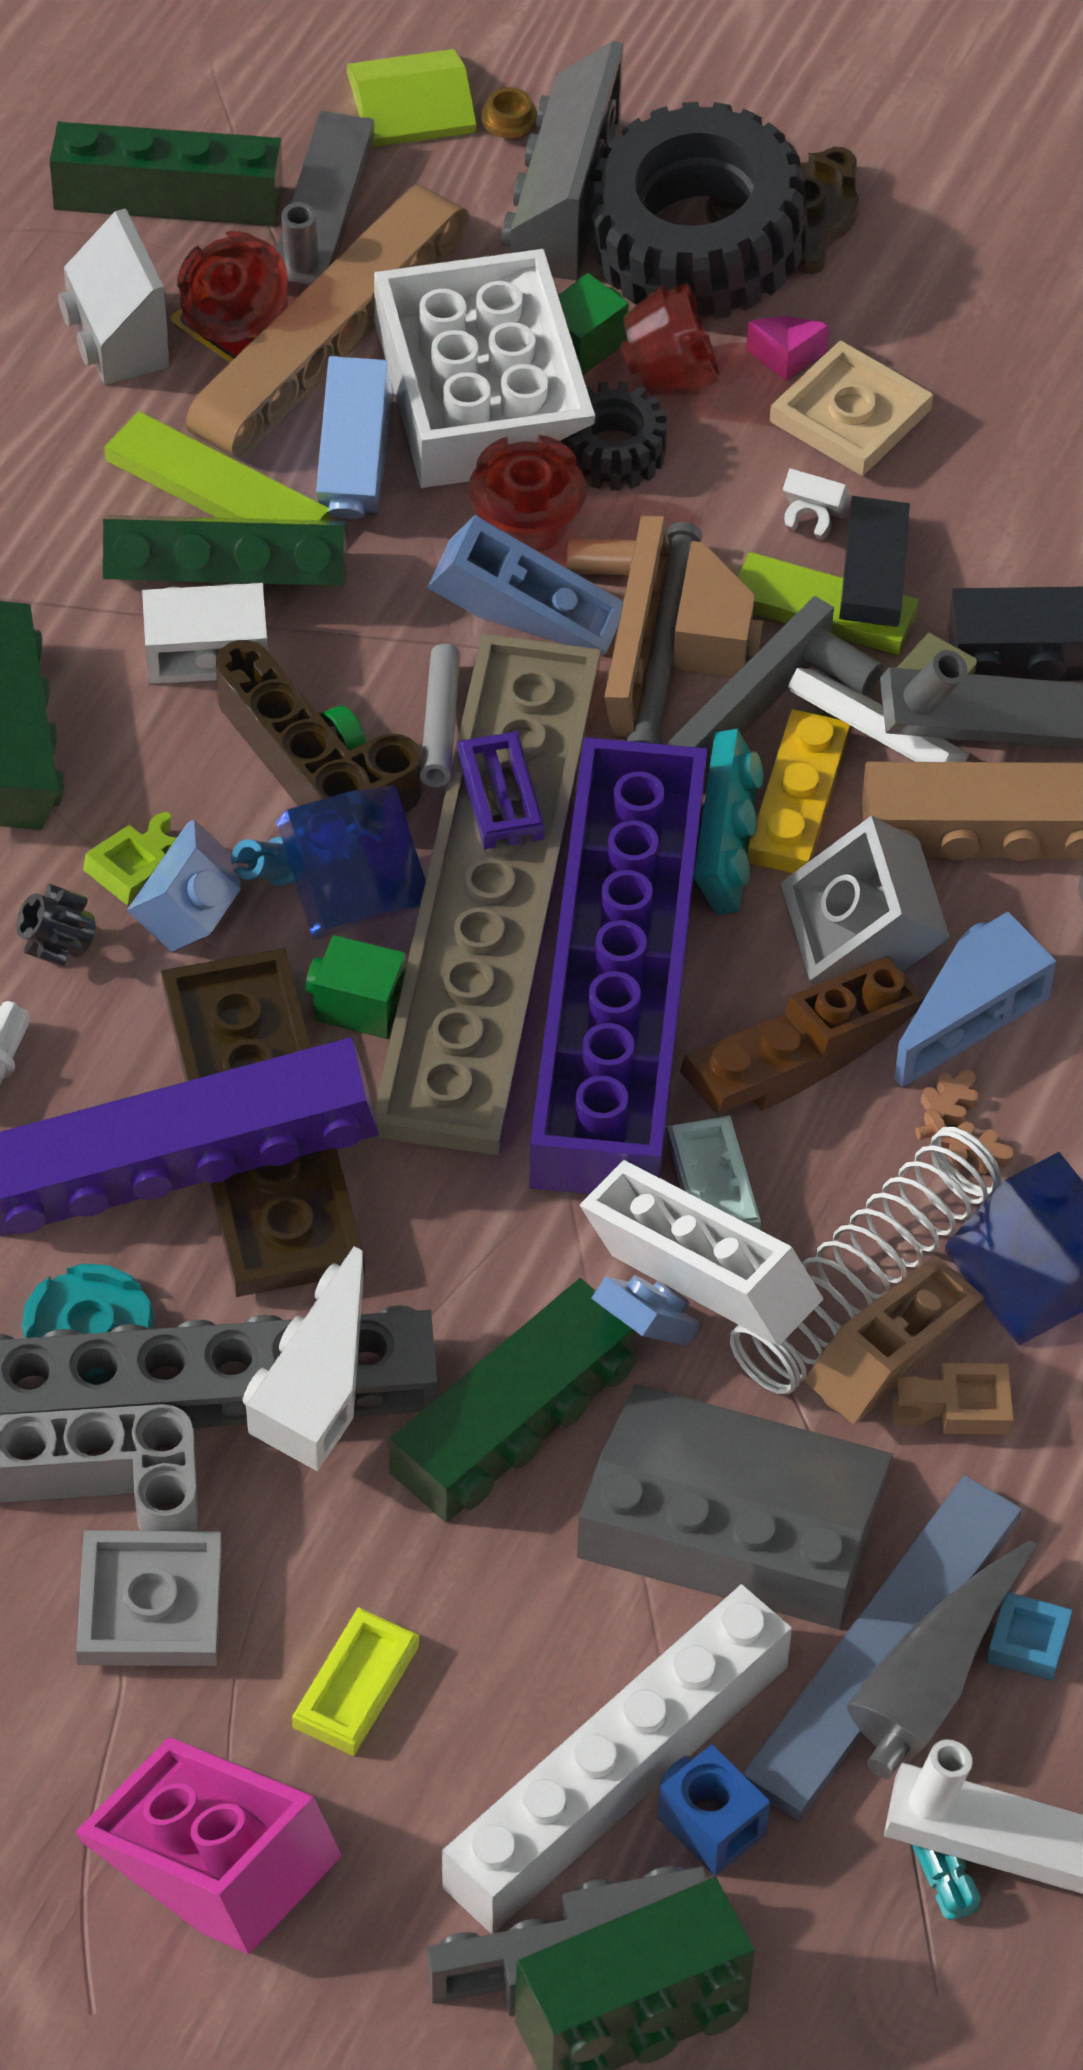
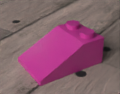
M168 1737L75 1831L80 1842L197 1931L248 1955L342 1857L314 1796L171 1737Z

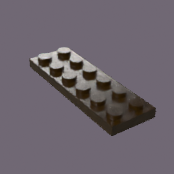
M286 948L161 970L162 987L185 1082L311 1048ZM336 1148L299 1156L284 1165H266L233 1174L224 1181L209 1183L236 1297L319 1282L331 1264L336 1263L341 1266L354 1246L363 1251ZM363 1253V1273H365V1257H364V1253Z

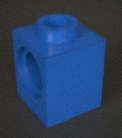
M713 1744L694 1759L690 1756L682 1757L661 1778L657 1818L714 1876L767 1834L770 1801ZM702 1799H712L721 1803L724 1807L717 1811H703L693 1803Z

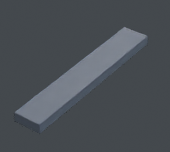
M963 1475L743 1772V1775L770 1801L771 1805L799 1822L803 1819L864 1735L853 1722L847 1710V1704L858 1694L862 1684L877 1665L920 1620L948 1595L988 1565L1020 1521L1022 1508Z

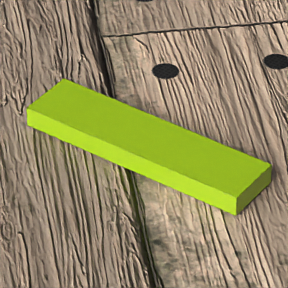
M140 411L104 446L105 461L216 518L330 521L328 507Z

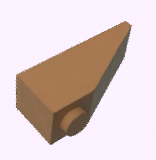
M935 1255L841 1326L804 1379V1382L817 1392L831 1409L842 1414L854 1425L882 1403L896 1389L897 1378L910 1376L979 1307L985 1297Z

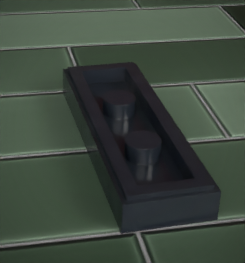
M860 496L851 497L839 619L899 627L910 503Z

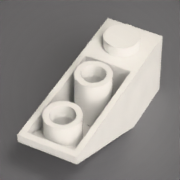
M355 1246L341 1266L333 1263L327 1268L315 1291L316 1303L305 1318L297 1315L290 1322L279 1344L281 1354L269 1371L265 1368L257 1371L243 1397V1404L246 1405L248 1433L316 1471L320 1469L354 1417L363 1293V1251Z

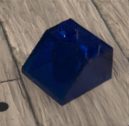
M396 785L346 792L287 809L276 821L313 940L420 909L426 880Z
M1060 1152L1005 1179L945 1244L944 1251L971 1286L985 1297L983 1300L1018 1346L1083 1312V1180Z

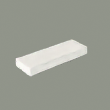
M797 668L788 685L791 688L790 691L915 762H966L969 753L942 738L886 734L883 705L862 695L819 669Z

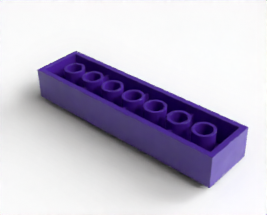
M583 738L530 1141L529 1188L591 1194L623 1160L661 1179L695 880L694 872L704 800L707 748Z

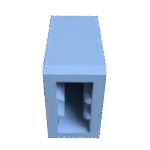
M329 356L316 494L318 503L328 507L329 514L337 518L359 519L364 517V512L378 513L393 407V392L387 360Z

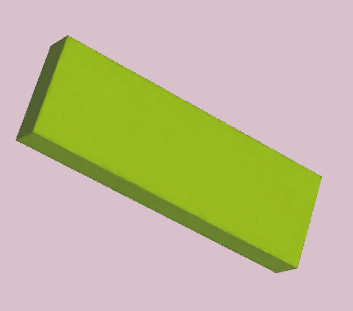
M748 552L738 575V578L755 595L754 615L787 624L814 596H817L834 607L833 635L842 640L895 655H900L918 610L919 599L903 595L899 627L839 619L843 578Z

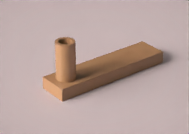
M641 516L636 540L571 538L568 543L567 568L570 571L585 575H629L604 696L613 737H628L631 733L635 732L670 550L664 516Z

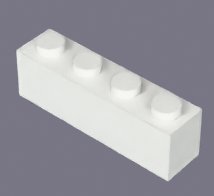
M625 1160L580 1204L581 1209L611 1256L777 1346L823 1300V1297L791 1246Z

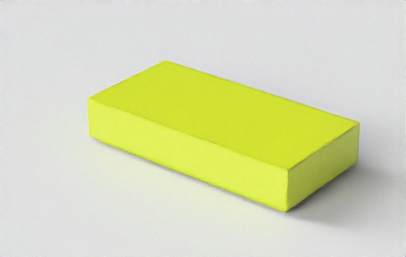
M358 1607L292 1716L293 1729L354 1757L418 1650L419 1635Z

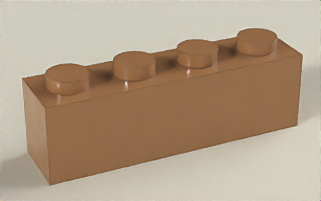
M866 762L862 792L863 821L872 815L915 837L920 841L925 858H946L955 861L968 859H1011L1015 861L1073 859L1075 861H1083V763Z

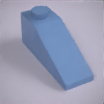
M476 515L449 540L427 586L431 591L479 618L564 645L601 649V656L607 653L617 631L624 602Z
M1008 911L989 923L981 922L972 926L956 944L899 1041L894 1080L902 1088L1050 998L1056 960Z

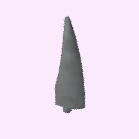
M1033 1541L1024 1543L985 1567L948 1595L900 1640L865 1680L858 1694L847 1704V1710L855 1725L877 1747L867 1761L869 1769L874 1774L884 1779L891 1778L898 1766H901L902 1763L907 1764L929 1743L961 1696L968 1671L984 1633L997 1607L1036 1549L1037 1543Z

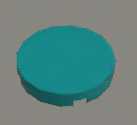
M82 1263L66 1268V1274L59 1275L51 1280L50 1275L36 1286L24 1305L21 1325L23 1338L43 1337L46 1333L59 1329H71L81 1334L111 1332V1330L118 1326L128 1324L142 1325L148 1329H154L155 1318L150 1299L148 1300V1297L142 1291L141 1285L132 1275L110 1265ZM94 1368L89 1370L83 1381L92 1385H98L110 1381L114 1375L109 1371L102 1370V1368Z

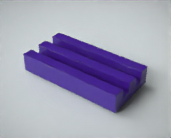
M518 731L457 741V755L483 849L496 848V840L506 839L508 846L520 844V836L529 834L531 835L532 842L544 840L545 825ZM496 750H507L525 818L515 819ZM474 754H483L501 822L493 823Z

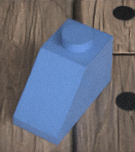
M191 820L183 828L126 911L170 952H173L212 933L241 890L240 877L233 870L239 867L238 863L231 864L232 855L196 820Z

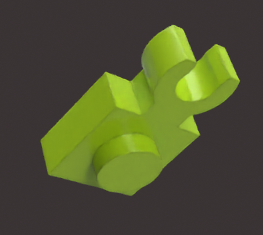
M161 812L155 815L149 822L148 831L143 835L132 826H126L86 853L83 871L128 906L133 902L177 838L167 836L170 831L172 815L169 812Z

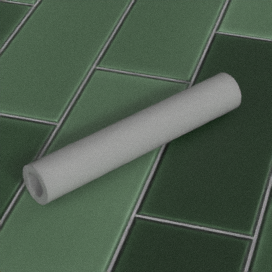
M451 644L435 646L430 655L420 768L422 782L430 787H442L451 779L461 658L458 648Z

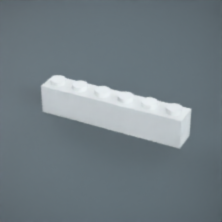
M742 1584L738 1586L442 1850V1889L486 1930L494 1934L659 1785L665 1772L682 1757L691 1756L787 1669L792 1627Z

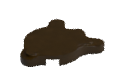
M831 147L822 152L808 153V162H800L801 169L804 171L808 236L807 244L802 249V259L797 270L804 274H817L823 270L825 266V252L828 246L848 232L854 225L858 215L859 198L855 189L857 158L852 151L844 147ZM710 197L706 203V216L711 223H714L732 215L741 206L723 198Z

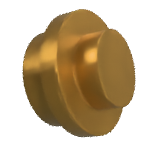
M514 87L500 88L489 96L488 101L483 106L482 123L486 130L495 136L506 139L518 138L530 133L536 126L537 109L530 96L521 89Z

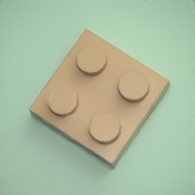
M840 340L771 405L770 422L852 471L864 476L932 410L933 393Z

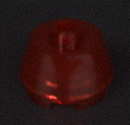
M227 231L225 233L228 237L215 240L203 249L197 245L184 259L177 278V287L180 289V306L187 323L201 336L214 341L249 345L288 307L287 270L279 252L268 242L245 232Z
M688 283L669 290L662 285L624 315V325L628 340L621 342L623 355L631 375L640 374L650 395H700V388L719 382L717 375L720 373L709 334L706 335L698 312L692 311L697 309L699 305Z
M538 435V443L522 441L508 444V437H503L493 442L478 457L476 468L471 474L468 485L469 499L479 518L538 552L555 546L564 538L580 512L587 493L586 481L583 473L576 465L575 454L560 441L545 435Z

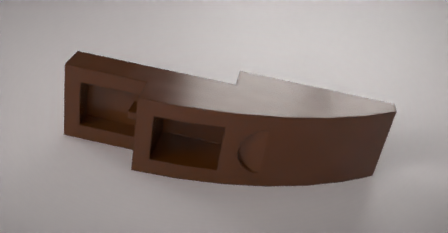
M886 956L790 996L784 1014L685 1054L680 1073L717 1115L752 1100L763 1111L802 1092L870 1050L918 1011L925 996L893 961Z

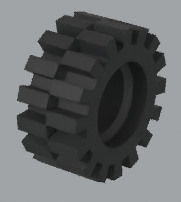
M608 381L598 383L597 393H594L587 386L586 388L595 414V424L562 439L561 449L566 468L568 470L574 468V477L581 482L588 476H591L590 486L597 489L601 488L603 481L611 482L610 491H621L622 481H627L630 489L640 486V475L647 481H650L655 477L656 468L661 470L664 464V456L666 455L667 414L665 408L660 409V400L655 395L646 400L647 390L640 386H637L633 393L628 392L627 382L618 381L617 390H609ZM607 430H619L629 433L634 437L625 441L611 442L602 440L595 435Z

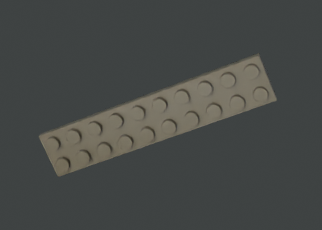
M481 634L458 741L518 731L544 821L545 839L532 842L531 835L529 834L520 836V844L508 846L506 839L496 840V848L483 849L458 759L456 745L451 768V779L446 789L374 1109L379 1135L373 1138L499 1156L581 761L583 738L586 736L600 668L601 649ZM496 750L515 819L525 818L507 750ZM474 754L493 823L501 822L483 754Z

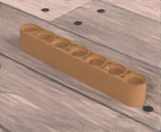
M419 184L408 189L198 394L186 418L187 431L237 459L243 458L250 453L327 376L329 356L346 357L376 328L374 322V272L441 263L462 240L468 226V210Z

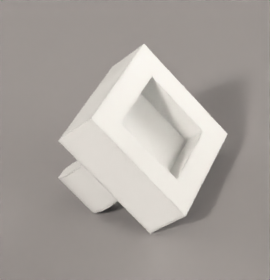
M789 468L782 489L787 500L791 503L785 512V525L788 530L795 532L798 521L803 514L815 513L818 515V523L814 534L817 539H826L832 528L830 515L842 519L846 517L852 497L847 486Z

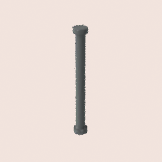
M689 522L673 523L667 530L670 544L668 561L635 732L628 736L627 741L663 744L662 739L659 737L673 663L675 627L691 541L701 542L702 540L701 530Z

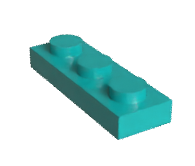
M738 729L715 732L694 872L695 881L716 915L740 912L743 885H747L750 880V864L747 857L750 836L756 834L757 818L754 809L756 789L762 787L764 779L763 766L759 755L755 751H750Z

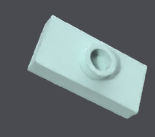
M731 1116L667 1126V1143L680 1189L760 1230L761 1219Z

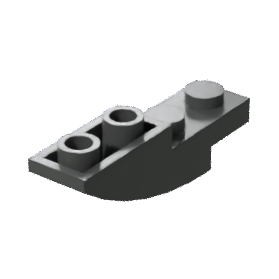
M665 1866L649 1872L644 1878L619 1883L606 1879L588 1881L579 1885L572 1892L562 1893L561 1921L550 1923L546 1919H529L517 1923L509 1931L483 1936L473 1932H461L444 1938L439 1944L426 1946L427 1981L432 2004L503 1990L509 2016L515 2015L516 1960L706 1881L704 1868L697 1867L684 1870L678 1866Z

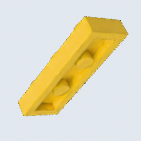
M791 709L757 818L756 834L751 837L747 857L750 864L794 873L812 860L850 734V725L840 719Z

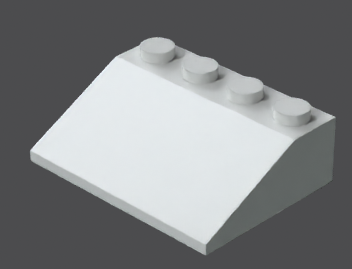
M544 249L374 272V322L384 358L388 361L390 380L421 488L479 480L595 424L593 407Z

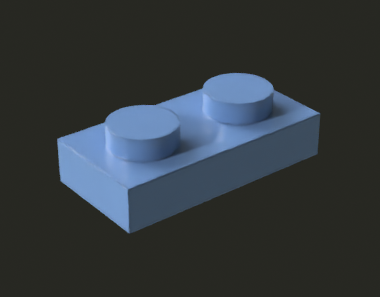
M636 1275L632 1277L630 1282L605 1276L591 1298L644 1337L688 1346L702 1326L700 1322L685 1312L690 1303L685 1297L659 1281H656L653 1286Z

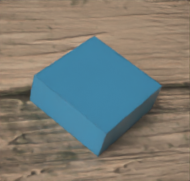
M1007 1592L1002 1602L986 1662L1053 1681L1069 1628L1072 1609Z

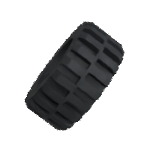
M698 101L684 102L681 109L669 111L667 106L653 110L650 113V118L643 122L639 118L635 119L622 129V138L615 135L601 151L602 158L600 157L592 168L590 174L591 186L588 188L594 251L597 263L603 267L605 278L612 287L618 290L622 289V296L633 304L640 307L645 302L648 304L650 312L667 318L670 312L680 314L682 320L699 321V315L714 314V319L724 318L731 315L732 309L742 306L744 311L761 303L762 294L765 292L770 296L786 283V274L791 275L797 269L802 259V249L807 244L808 236L804 171L801 169L800 157L794 146L785 141V135L773 124L768 122L763 126L762 117L744 108L741 113L734 112L731 105L714 102L713 107H699ZM699 196L723 198L741 206L735 213L720 221L698 226L678 225L656 216L662 209L677 201Z

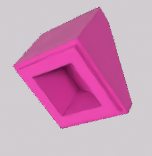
M790 316L755 319L748 324L746 350L787 381L827 353L829 327L823 322Z

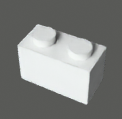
M231 583L218 586L168 587L165 589L142 590L148 684L216 680V656L221 648L234 641L249 640L260 644L267 650L263 583Z

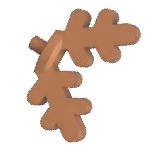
M968 1069L962 1070L954 1079L948 1073H941L937 1079L936 1089L933 1087L923 1089L920 1101L926 1109L923 1118L926 1126L915 1129L918 1140L932 1139L941 1128L947 1127L946 1123L957 1125V1128L973 1135L974 1125L968 1121L964 1122L967 1113L966 1109H973L978 1099V1093L973 1090L976 1075L973 1071ZM989 1129L980 1137H976L992 1153L999 1167H1008L1011 1164L1014 1151L1008 1145L997 1143L999 1135L995 1130ZM942 1136V1148L955 1152L966 1161L967 1158L973 1159L976 1170L979 1173L987 1174L989 1172L983 1160L972 1148L959 1139L951 1136ZM949 1156L951 1164L956 1169L965 1167L959 1161Z

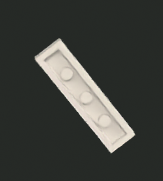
M942 1740L932 1747L923 1768L905 1763L901 1764L895 1776L884 1831L885 1837L1083 1894L1082 1814L965 1781L972 1767V1757L969 1750L963 1744L954 1740Z

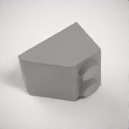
M127 210L115 211L64 266L66 291L58 294L61 313L68 327L76 325L79 331L77 332V343L81 357L86 366L95 365L104 386L170 368L163 283Z
M872 815L781 882L809 981L816 985L886 956L901 971H905L950 938L920 841Z

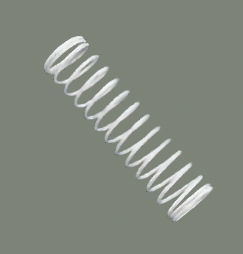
M956 1127L941 1128L932 1137L931 1145L922 1147L917 1151L914 1162H906L899 1169L898 1177L890 1178L885 1182L882 1193L873 1194L867 1200L866 1208L853 1213L850 1217L849 1225L840 1226L834 1232L833 1241L821 1244L817 1248L816 1257L807 1258L802 1263L806 1269L811 1263H817L821 1279L809 1275L812 1281L828 1290L844 1306L852 1319L861 1310L850 1305L834 1289L823 1270L822 1263L844 1273L851 1283L864 1294L869 1306L873 1303L872 1298L878 1299L882 1295L867 1289L849 1271L839 1253L838 1247L847 1249L859 1256L881 1278L885 1287L883 1294L890 1290L889 1282L899 1283L906 1278L905 1266L918 1268L923 1264L922 1250L935 1252L939 1248L938 1235L951 1236L955 1232V1219L967 1220L971 1217V1203H985L987 1198L992 1196L1001 1187L1002 1176L997 1161L987 1147L969 1132ZM942 1136H951L959 1139L974 1150L990 1171L992 1178L991 1188L986 1187L981 1175L962 1156L949 1149L942 1148ZM930 1151L933 1165L920 1162L921 1156ZM945 1154L965 1166L976 1178L980 1186L962 1176L950 1163ZM910 1167H914L918 1181L904 1178V1173ZM919 1167L929 1169L938 1174L948 1188L963 1199L966 1205V1213L958 1215L952 1212L944 1201L926 1186ZM894 1183H898L902 1198L888 1194V1188ZM903 1183L911 1184L922 1190L930 1201L947 1215L950 1221V1228L947 1231L935 1227L927 1216L910 1202ZM965 1192H968L975 1196H979L981 1198L973 1199L969 1197ZM887 1198L906 1206L914 1217L931 1231L934 1238L932 1246L928 1247L917 1242L909 1230L894 1218ZM877 1199H882L886 1214L871 1209L872 1204ZM866 1214L870 1230L856 1226L855 1220L861 1215ZM871 1215L881 1217L891 1223L899 1234L914 1246L918 1260L912 1263L901 1258L894 1248L879 1236L872 1222ZM844 1231H850L854 1247L838 1241L839 1236ZM855 1231L862 1232L876 1240L882 1249L898 1263L901 1270V1276L898 1279L883 1273L879 1266L863 1252L856 1239ZM828 1247H833L838 1263L822 1258V1252ZM818 1305L814 1310L826 1321L835 1336L842 1325L831 1319ZM803 1322L800 1323L798 1327L808 1336L818 1352V1358L813 1360L796 1350L787 1339L777 1346L740 1325L730 1332V1346L734 1357L742 1369L762 1387L777 1394H790L799 1386V1382L804 1381L807 1376L805 1363L815 1365L823 1353L822 1347H827L829 1343L813 1334ZM740 1333L752 1335V1339L764 1359L779 1374L788 1378L790 1385H784L773 1380L751 1361L742 1347L739 1338ZM760 1341L766 1344L779 1357L787 1371L771 1358ZM794 1358L797 1360V1362H798V1364H799V1366H800V1368H801V1371H802V1374H801V1375H800L799 1369H798V1367H797V1364H796V1361L794 1360Z

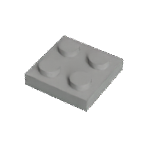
M84 1530L76 1648L78 1665L217 1666L222 1559L221 1531Z

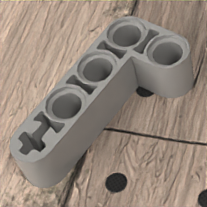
M159 1404L0 1415V1503L134 1494L139 1531L198 1530L199 1515L194 1435L191 1420L183 1410L172 1405ZM160 1445H172L175 1447L164 1452L153 1450ZM95 1449H102L107 1451L106 1453L98 1456H89L85 1454L88 1451ZM29 1453L39 1455L35 1459L27 1461L17 1459L21 1455ZM164 1503L179 1505L175 1509L167 1511L155 1509V1507Z

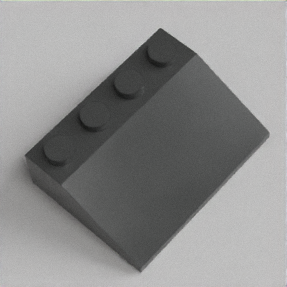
M635 1384L600 1455L581 1508L578 1521L577 1558L726 1598L742 1584L773 1612L840 1630L892 1463L893 1453Z

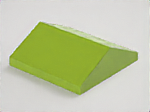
M455 49L347 64V74L359 117L374 119L375 136L371 148L476 133V120L466 67Z

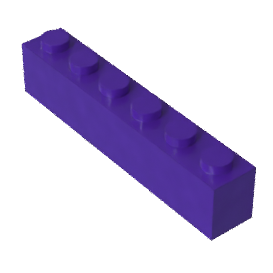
M353 1038L342 1039L0 1131V1236L34 1232L46 1224L76 1216H94L113 1206L139 1199H157L165 1196L170 1191L203 1182L214 1183L224 1181L236 1173L266 1165H284L299 1156L329 1148H347L355 1145L360 1140L378 1136L379 1133L365 1071Z

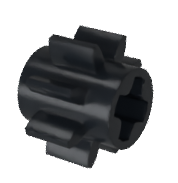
M52 884L47 885L45 896L37 893L30 895L22 904L16 923L18 935L22 939L28 940L24 953L61 967L65 966L67 954L73 957H79L84 954L93 940L96 927L93 914L84 910L88 898Z

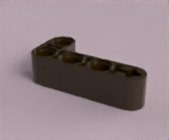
M238 640L228 643L220 649L216 656L218 705L221 711L317 830L337 823H341L342 828L355 823L358 836H361L401 816L417 805L421 798L420 749L411 738L401 734H385L349 751L264 647L249 640Z

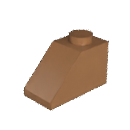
M691 541L675 627L673 670L733 678L747 664L748 655L755 656L761 650L764 621L753 620L755 595L704 542Z

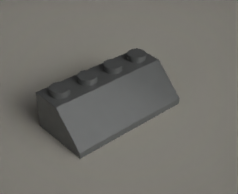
M612 41L557 73L551 95H542L539 101L536 127L540 129L539 134L530 133L525 154V167H529L528 173L519 172L517 175L513 204L518 207L516 213H506L502 230V245L509 246L510 253L544 249L552 277L577 281L592 228L588 203V188L591 186L590 174L594 163L600 157L602 158L601 151L615 135H618L621 125L622 42Z

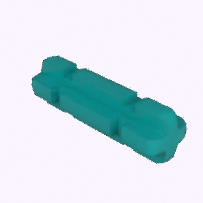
M912 1844L930 1887L937 1889L938 1894L935 1895V1898L943 1916L950 1921H954L975 1913L979 1909L980 1894L972 1877L965 1875L964 1869L967 1866L964 1859Z

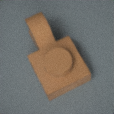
M942 1362L938 1380L915 1376L901 1377L896 1380L897 1396H893L891 1400L893 1424L913 1426L925 1423L935 1417H942L943 1434L1010 1435L1014 1417L1008 1363Z

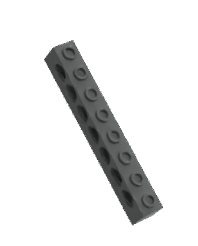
M396 1305L386 1307L378 1313L361 1314L358 1354L372 1352L379 1355L382 1359L373 1365L357 1364L354 1416L421 1412L437 1398V1371L431 1309L415 1310L409 1306ZM258 1315L247 1319L244 1323L217 1325L208 1320H190L181 1323L175 1328L148 1329L142 1325L128 1324L118 1326L111 1330V1332L81 1334L71 1329H59L48 1332L43 1337L20 1339L0 1334V1415L162 1404L172 1405L183 1410L190 1418L193 1428L247 1424L246 1405L243 1404L245 1391L258 1370L265 1368L269 1371L281 1354L279 1344L282 1336L293 1319L282 1320L274 1315ZM227 1362H241L248 1366L244 1372L237 1375H226L217 1370ZM164 1366L175 1367L181 1371L178 1376L169 1380H159L150 1375L154 1370ZM94 1368H102V1370L109 1371L114 1375L110 1381L101 1385H92L83 1381L89 1370ZM28 1376H39L47 1380L42 1386L32 1390H25L16 1386L21 1379Z

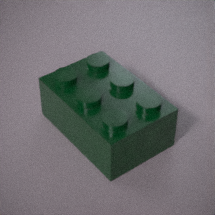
M715 1876L516 1960L515 2024L538 2070H615L635 2060H638L641 2064L651 2063L668 2055L675 2049L677 2043L701 2032L709 2036L716 2035L730 2029L741 2020L743 2014L748 2012L755 1949Z

